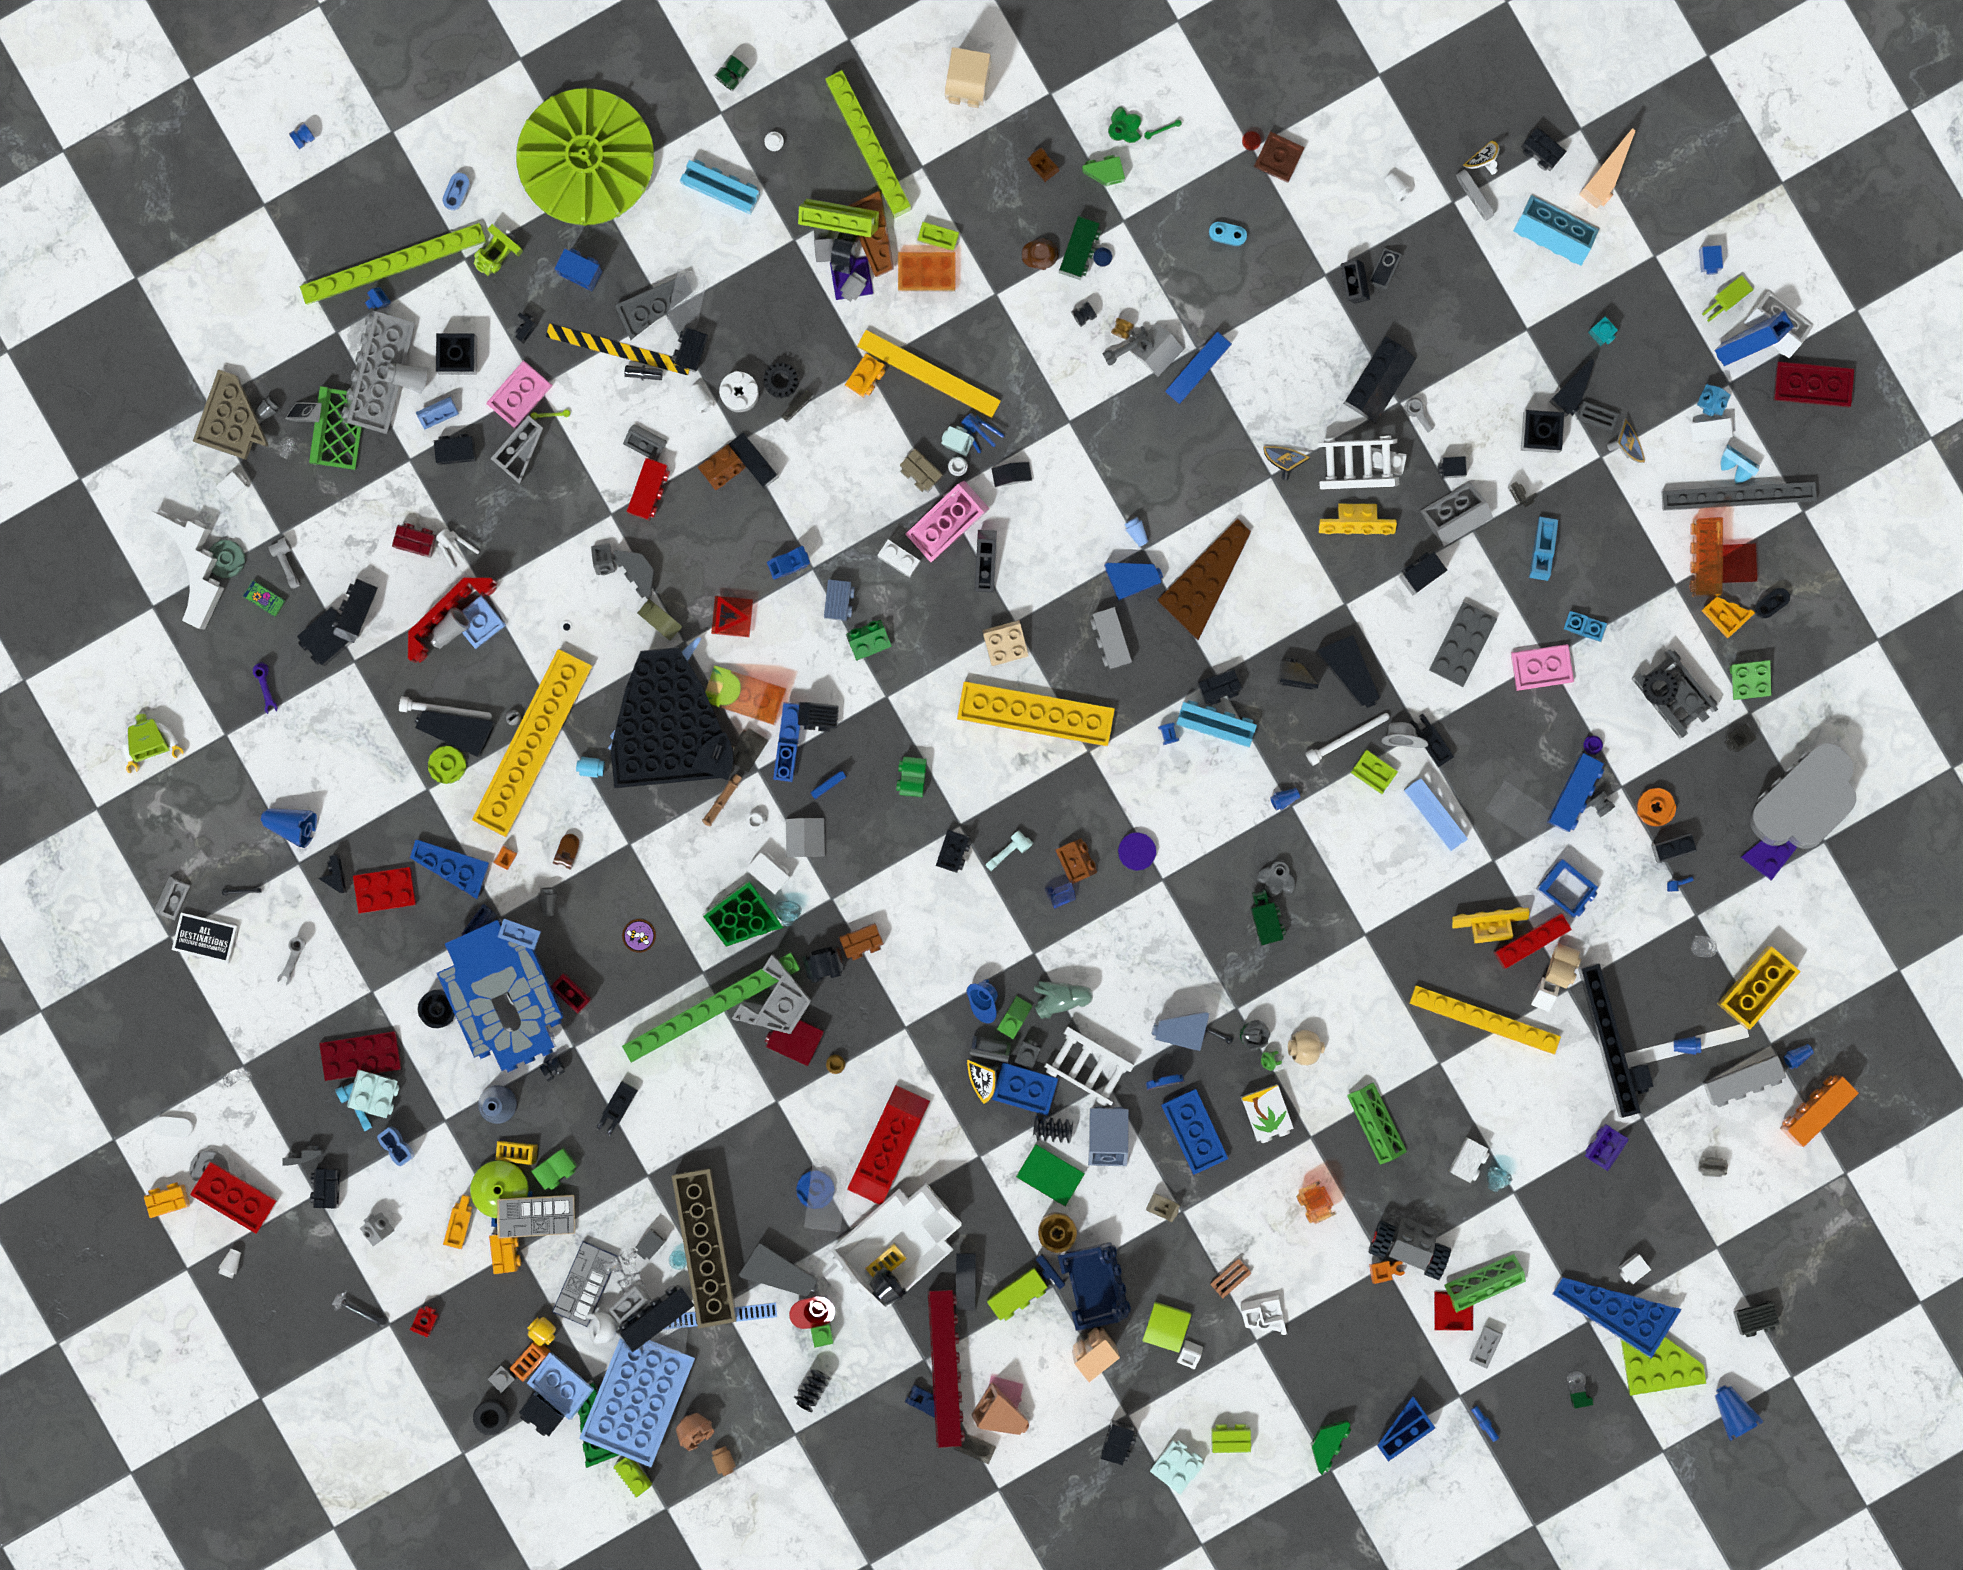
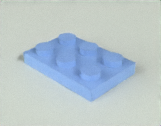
M554 1353L547 1355L527 1382L528 1385L569 1420L575 1416L594 1390L591 1385Z

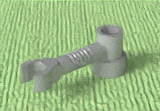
M283 537L268 548L273 557H278L287 576L290 588L294 589L299 587L300 583L285 556L286 553L292 551V547L288 539Z
M294 937L289 941L288 946L291 953L282 974L277 978L278 982L282 976L287 977L286 985L291 982V973L299 952L306 945L303 938ZM297 941L300 942V944H301L300 947L297 946V944H296Z

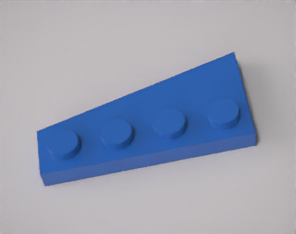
M415 840L410 855L411 859L472 897L479 898L489 862Z

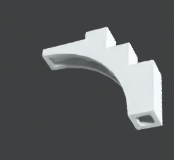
M151 511L148 518L159 524L172 536L187 564L190 593L188 606L182 621L198 629L205 630L224 590L223 587L219 586V581L209 578L217 559L212 557V552L202 549L211 530L205 528L206 524L199 520H195V522L188 521L186 524V522L176 518L174 521L168 518L169 514L164 511Z

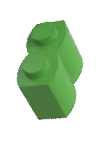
M563 1147L531 1172L545 1190L547 1188L552 1190L560 1184L559 1179L563 1176L567 1179L576 1172L574 1168L577 1167V1164Z

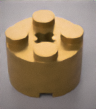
M1055 1212L1048 1214L1041 1220L1038 1227V1237L1044 1248L1054 1253H1061L1072 1247L1077 1237L1075 1223L1068 1215ZM1055 1228L1063 1231L1060 1233V1237L1052 1235Z

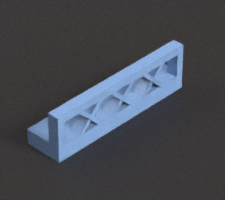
M1421 778L1404 790L1450 851L1468 840Z

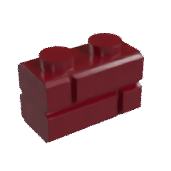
M404 523L403 526L397 525L392 542L393 548L431 558L436 542V535H433L432 530L422 528L419 531L414 529L415 525Z
M563 973L551 985L552 990L577 1014L581 1013L593 1000L566 973Z

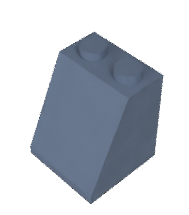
M1199 1012L1158 1020L1157 1024H1153L1151 1034L1154 1035L1155 1040L1200 1051L1210 1013Z
M1101 1106L1090 1108L1088 1165L1127 1166L1128 1109L1123 1107L1105 1109Z

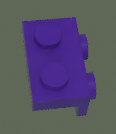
M1605 1124L1604 1127L1598 1130L1595 1141L1588 1145L1585 1157L1606 1171H1609L1629 1139Z

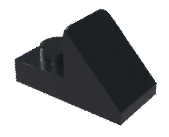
M340 855L329 856L330 860L327 861L328 869L333 875L318 879L339 893H347Z

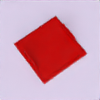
M1434 1292V1330L1473 1331V1305L1456 1312L1448 1292Z

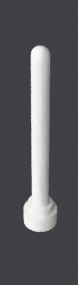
M401 696L399 711L401 712L414 709L484 720L492 718L489 712L413 702L409 697Z
M1384 713L1319 750H1309L1305 754L1312 766L1318 764L1322 756L1389 720V714Z

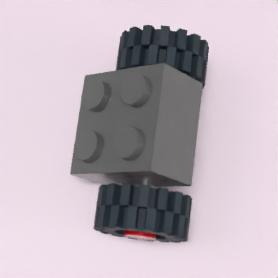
M1401 1217L1396 1229L1391 1224L1383 1221L1379 1222L1370 1242L1368 1253L1383 1259L1388 1252V1248L1391 1247L1389 1257L1425 1271L1424 1275L1440 1280L1447 1267L1451 1248L1436 1242L1437 1230L1416 1223L1411 1219Z

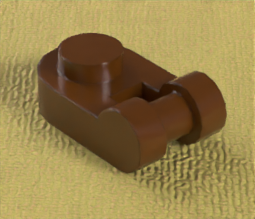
M567 834L562 837L553 864H561L566 869H572L580 847V841L576 835ZM563 852L570 853L568 859L562 857Z

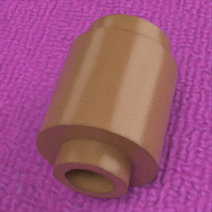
M726 1446L712 1451V1460L717 1473H722L723 1476L733 1473V1468L736 1465L730 1450H727Z

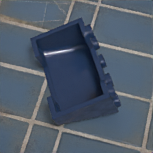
M1111 1242L1058 1255L1062 1274L1069 1272L1077 1309L1071 1312L1076 1331L1118 1323L1127 1318L1131 1312L1130 1303L1126 1300L1125 1296L1126 1286L1122 1283L1121 1279L1122 1269L1116 1259L1117 1249Z

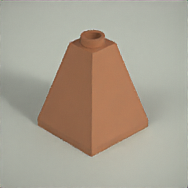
M991 1382L971 1414L977 1427L984 1430L1016 1435L1025 1433L1029 1428L1028 1420L1004 1393Z

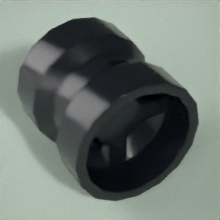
M1088 301L1083 303L1081 308H1075L1071 311L1080 327L1086 325L1088 320L1097 318L1095 311Z
M557 1056L552 1057L549 1064L544 1062L539 1065L548 1082L553 1080L555 1075H561L566 1072Z

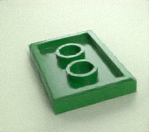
M1035 1144L1016 1178L1066 1207L1085 1173Z

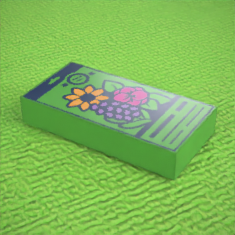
M252 580L243 594L244 598L274 617L277 616L286 602L254 580Z

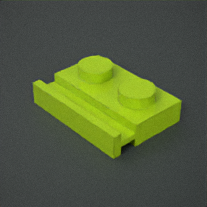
M1366 750L1350 773L1382 795L1398 771Z

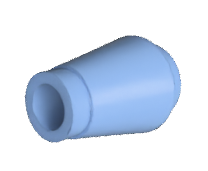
M1138 517L1124 524L1126 532L1139 547L1149 542L1142 520L1139 521Z

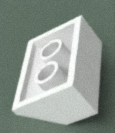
M1768 291L1744 323L1748 328H1751L1785 310L1794 327L1773 346L1782 355L1790 358L1804 342L1813 325Z

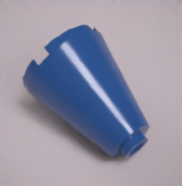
M268 808L262 813L261 822L264 827L298 847L305 848L313 839V837H310L311 832L316 831L317 815L311 810Z
M1724 1385L1716 1390L1718 1394L1715 1395V1399L1730 1441L1735 1439L1733 1435L1737 1438L1758 1426L1757 1421L1759 1424L1763 1423L1762 1418L1732 1386L1727 1387Z

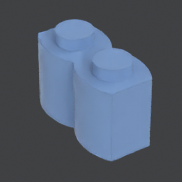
M388 1127L377 1136L380 1145L389 1151V1155L396 1165L401 1167L415 1157L412 1148L403 1142V1138L396 1128Z

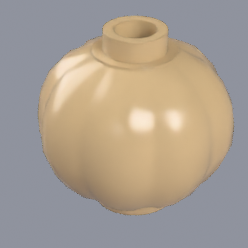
M1309 1030L1298 1031L1293 1035L1292 1040L1288 1041V1054L1300 1065L1308 1066L1314 1064L1325 1050L1324 1042H1320L1318 1035Z

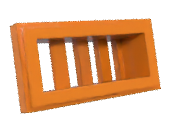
M533 1342L509 1369L524 1382L551 1351L544 1344L539 1346ZM529 1353H530L531 1355H533V1356L537 1359V1361H535V1360L529 1355ZM523 1359H525L532 1367L525 1363ZM519 1364L527 1371L526 1373L518 1367Z

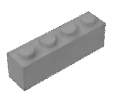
M1774 1055L1704 1082L1703 1085L1711 1105L1722 1107L1729 1104L1728 1100L1730 1099L1740 1100L1745 1098L1748 1092L1758 1093L1763 1091L1766 1085L1771 1084V1086L1781 1084L1782 1079L1786 1078L1778 1056Z

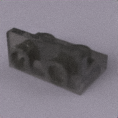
M750 728L747 731L743 729L738 737L740 742L737 747L734 745L732 747L733 763L748 773L769 742L768 739Z

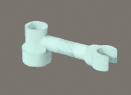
M1018 830L1011 836L1013 841L1001 853L991 859L986 864V867L992 871L1016 848L1021 853H1024L1032 846L1033 842Z

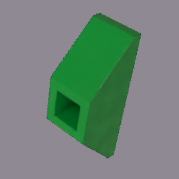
M1347 1420L1320 1427L1310 1444L1317 1470L1321 1475L1325 1471H1329L1333 1463L1331 1461L1334 1454L1338 1455L1342 1448L1340 1444L1342 1439L1347 1438L1351 1432V1424Z

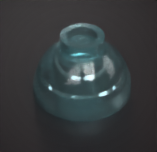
M782 901L775 905L776 915L781 920V924L785 926L793 925V922L799 918L802 911L801 906L792 901Z
M1492 1166L1487 1170L1488 1188L1492 1191L1498 1192L1499 1189L1507 1187L1513 1180L1507 1171L1499 1167Z

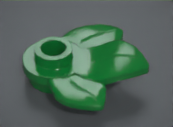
M1123 107L1116 109L1111 116L1112 124L1108 128L1110 138L1115 141L1124 140L1128 143L1137 142L1141 139V136L1136 130L1141 125L1142 118L1136 114L1127 115ZM1118 128L1121 133H1117L1115 129Z

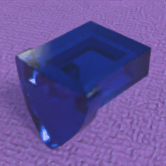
M1071 882L1052 889L1050 886L1044 888L1054 909L1076 900Z

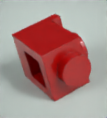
M420 1307L410 1330L429 1337L439 1314L435 1313L436 1310L432 1307ZM423 1317L428 1320L427 1324H422L421 1319Z

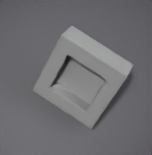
M503 1365L488 1378L500 1393L516 1379Z

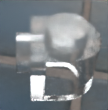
M1695 935V940L1692 941L1693 954L1697 957H1712L1717 951L1716 942L1707 936Z

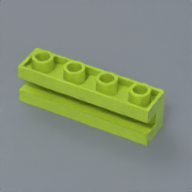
M806 199L804 204L799 206L798 224L865 237H872L878 230L879 211Z

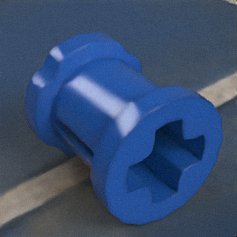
M1174 722L1158 727L1163 736V745L1180 741L1176 737Z

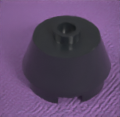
M885 1266L880 1271L877 1270L870 1282V1286L874 1290L872 1294L879 1302L883 1300L887 1305L902 1300V1297L908 1293L904 1287H901L899 1280Z

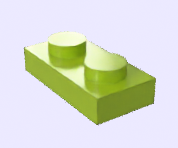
M922 222L917 241L954 252L959 232Z

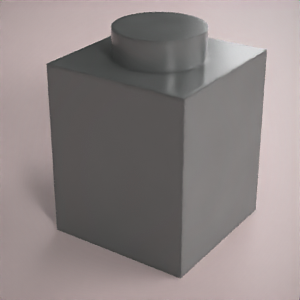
M651 1229L635 1247L638 1249L636 1253L644 1260L646 1258L650 1260L666 1240Z

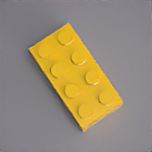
M1767 946L1717 1004L1745 1029L1750 1030L1801 971L1772 946Z

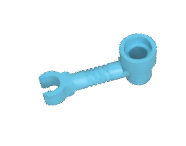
M354 1083L344 1088L341 1086L335 1089L341 1103L349 1100ZM354 1109L364 1131L372 1128L365 1113Z

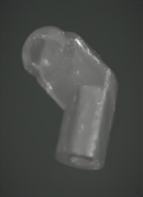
M234 1069L224 1076L223 1085L229 1088L239 1080L249 1082L251 1073Z

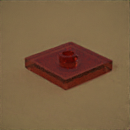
M1756 543L1716 545L1718 584L1757 582Z

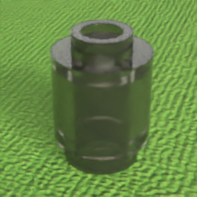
M1703 1157L1702 1160H1699L1698 1171L1702 1173V1176L1722 1177V1175H1727V1160L1715 1157Z

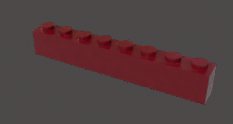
M953 1290L927 1291L936 1447L962 1446L961 1442H964L965 1437L964 1430H961L960 1422H963V1411L959 1409V1403H962V1392L958 1391V1383H961L960 1371L957 1372V1364H960V1354L956 1352V1344H959L958 1333H955V1325L958 1324L957 1313H954V1306L957 1304L956 1294H953Z

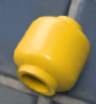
M537 1317L527 1327L529 1330L528 1336L539 1346H542L544 1343L549 1345L556 1337L554 1335L556 1327L545 1317L540 1319Z

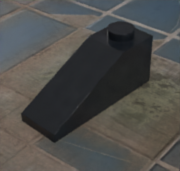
M1592 358L1549 401L1559 412H1565V417L1569 414L1573 416L1580 409L1578 404L1582 401L1594 364Z
M741 433L728 444L763 489L779 478L744 433Z
M978 530L975 592H994L997 531Z

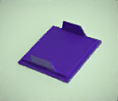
M867 257L856 258L851 274L832 270L830 263L836 300L845 299L841 296L843 292L840 289L849 275L852 276L854 272L867 280L865 282L866 286L859 297L873 294Z

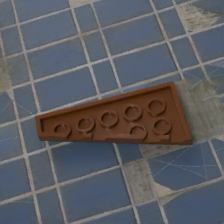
M1238 518L1157 600L1196 640H1199L1251 533Z

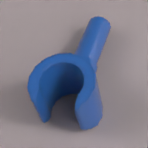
M1693 877L1669 881L1667 883V891H1679L1678 885L1692 882Z

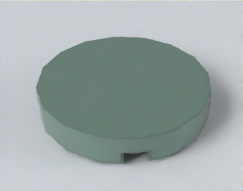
M220 540L209 548V551L213 553L212 557L217 559L212 569L215 575L222 578H231L243 570L245 553L237 543L230 540Z

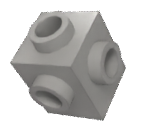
M382 1212L376 1216L374 1214L368 1216L363 1220L365 1224L360 1227L364 1237L368 1239L372 1246H375L395 1231Z

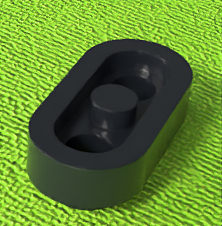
M1784 588L1773 590L1756 603L1754 607L1755 614L1761 619L1771 617L1789 603V592ZM1778 594L1782 596V601H1777L1776 596ZM1762 606L1767 608L1766 613L1761 611Z

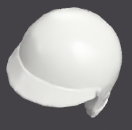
M599 1312L586 1315L587 1319H592L590 1323V1338L594 1345L602 1346L614 1339L617 1322L611 1314Z

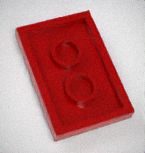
M411 867L353 876L358 914L416 905Z

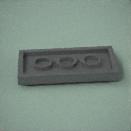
M1462 602L1429 671L1463 688L1497 618Z

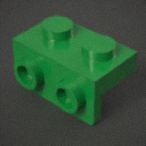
M881 620L871 621L866 626L854 628L846 634L856 661L892 647Z

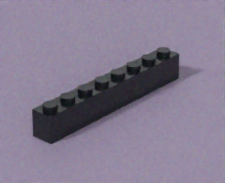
M1596 963L1578 968L1618 1116L1624 1118L1641 1113L1601 966Z

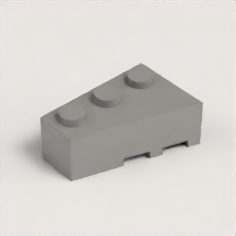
M528 415L490 459L520 484L543 428Z

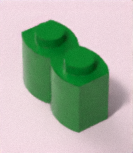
M903 757V761L899 760L898 772H902L901 780L897 779L896 791H900V796L923 798L927 759Z

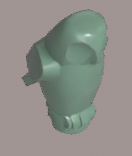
M1039 981V985L1034 987V991L1046 995L1043 999L1038 1000V1004L1035 1005V1009L1041 1019L1045 1017L1050 1018L1054 1013L1064 1012L1078 1005L1085 1007L1093 1000L1091 989L1085 986Z

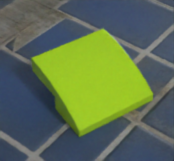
M1154 1302L1142 1341L1179 1353L1191 1313Z

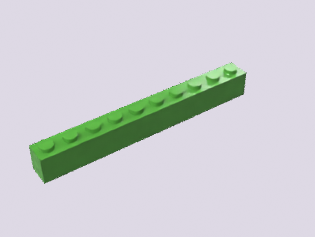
M792 953L778 960L790 975L801 970ZM760 969L624 1044L622 1047L632 1063L774 985L779 980Z

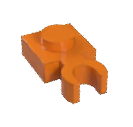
M1386 1260L1369 1264L1372 1283L1377 1284L1393 1280L1392 1274L1404 1275V1271L1396 1270V1267L1403 1264V1262L1396 1260L1390 1265L1389 1261Z

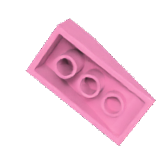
M963 481L957 484L906 533V536L932 562L990 508Z

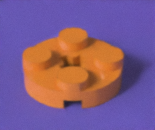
M1661 788L1648 789L1642 793L1637 801V815L1645 824L1655 827L1667 824L1673 819L1676 812V804L1672 795ZM1659 802L1661 810L1653 812L1651 805Z

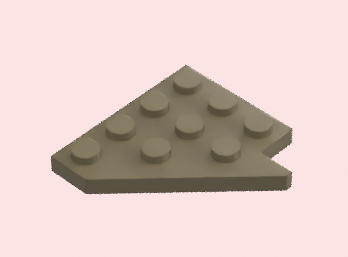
M218 369L193 442L247 460L253 442L266 447L269 444L238 376Z

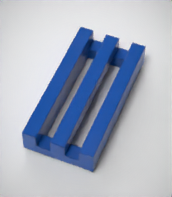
M840 771L811 792L814 799H817L846 778V775L843 771Z

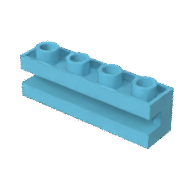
M695 159L694 162L688 161L687 169L680 179L682 185L751 215L760 195L757 190L758 187L750 183L746 185L740 183V179L735 176L729 175L727 177L722 175L723 172L717 168L712 167V169L704 167L705 163Z
M1188 700L1187 703H1182L1176 725L1248 748L1250 747L1257 726L1253 724L1254 720L1245 717L1242 720L1236 719L1235 714L1224 711V714L1216 712V708L1206 706L1204 709L1198 707L1199 703Z

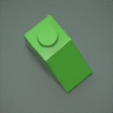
M1016 996L997 1030L1014 1039L1033 1005Z

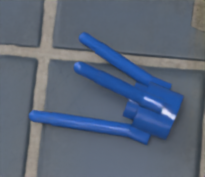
M970 413L961 422L964 429L967 430V434L972 436L971 432L977 431L993 447L996 444L980 429V424L1000 437H1004V434L983 421L978 415L975 417ZM974 439L972 444L974 448L977 450V452L981 453V450Z

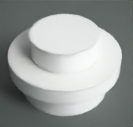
M770 132L765 137V146L770 151H778L782 148L784 140L778 132Z
M961 457L951 459L948 465L950 473L954 476H962L967 471V462Z
M751 812L746 818V824L749 829L758 831L764 827L765 817L760 812Z

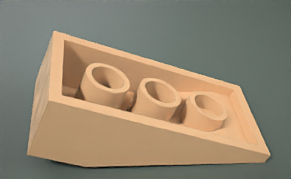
M1633 128L1579 194L1596 209L1600 205L1604 207L1614 195L1611 191L1616 185L1635 133Z

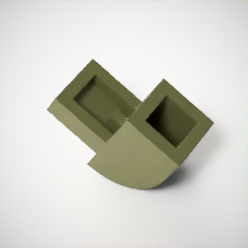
M650 599L637 612L638 615L669 641L682 628L678 622Z

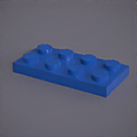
M1196 1089L1161 1104L1193 1175L1228 1159Z

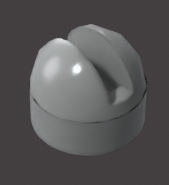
M511 710L506 714L508 724L515 726L521 722L522 717L518 711ZM516 713L517 717L510 722L508 719Z

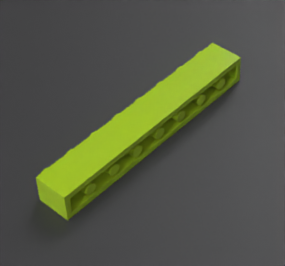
M841 70L825 78L826 84L894 219L911 211V205L843 71Z

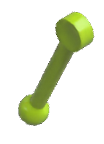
M564 410L563 412L542 414L533 412L530 417L533 420L540 417L564 416L567 418L570 416V411Z

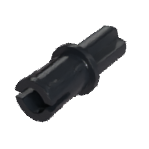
M626 365L624 377L640 378L642 381L644 379L662 380L663 370L646 368L645 365L642 367Z

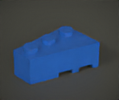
M1414 1397L1411 1398L1377 1445L1388 1462L1435 1429V1426Z

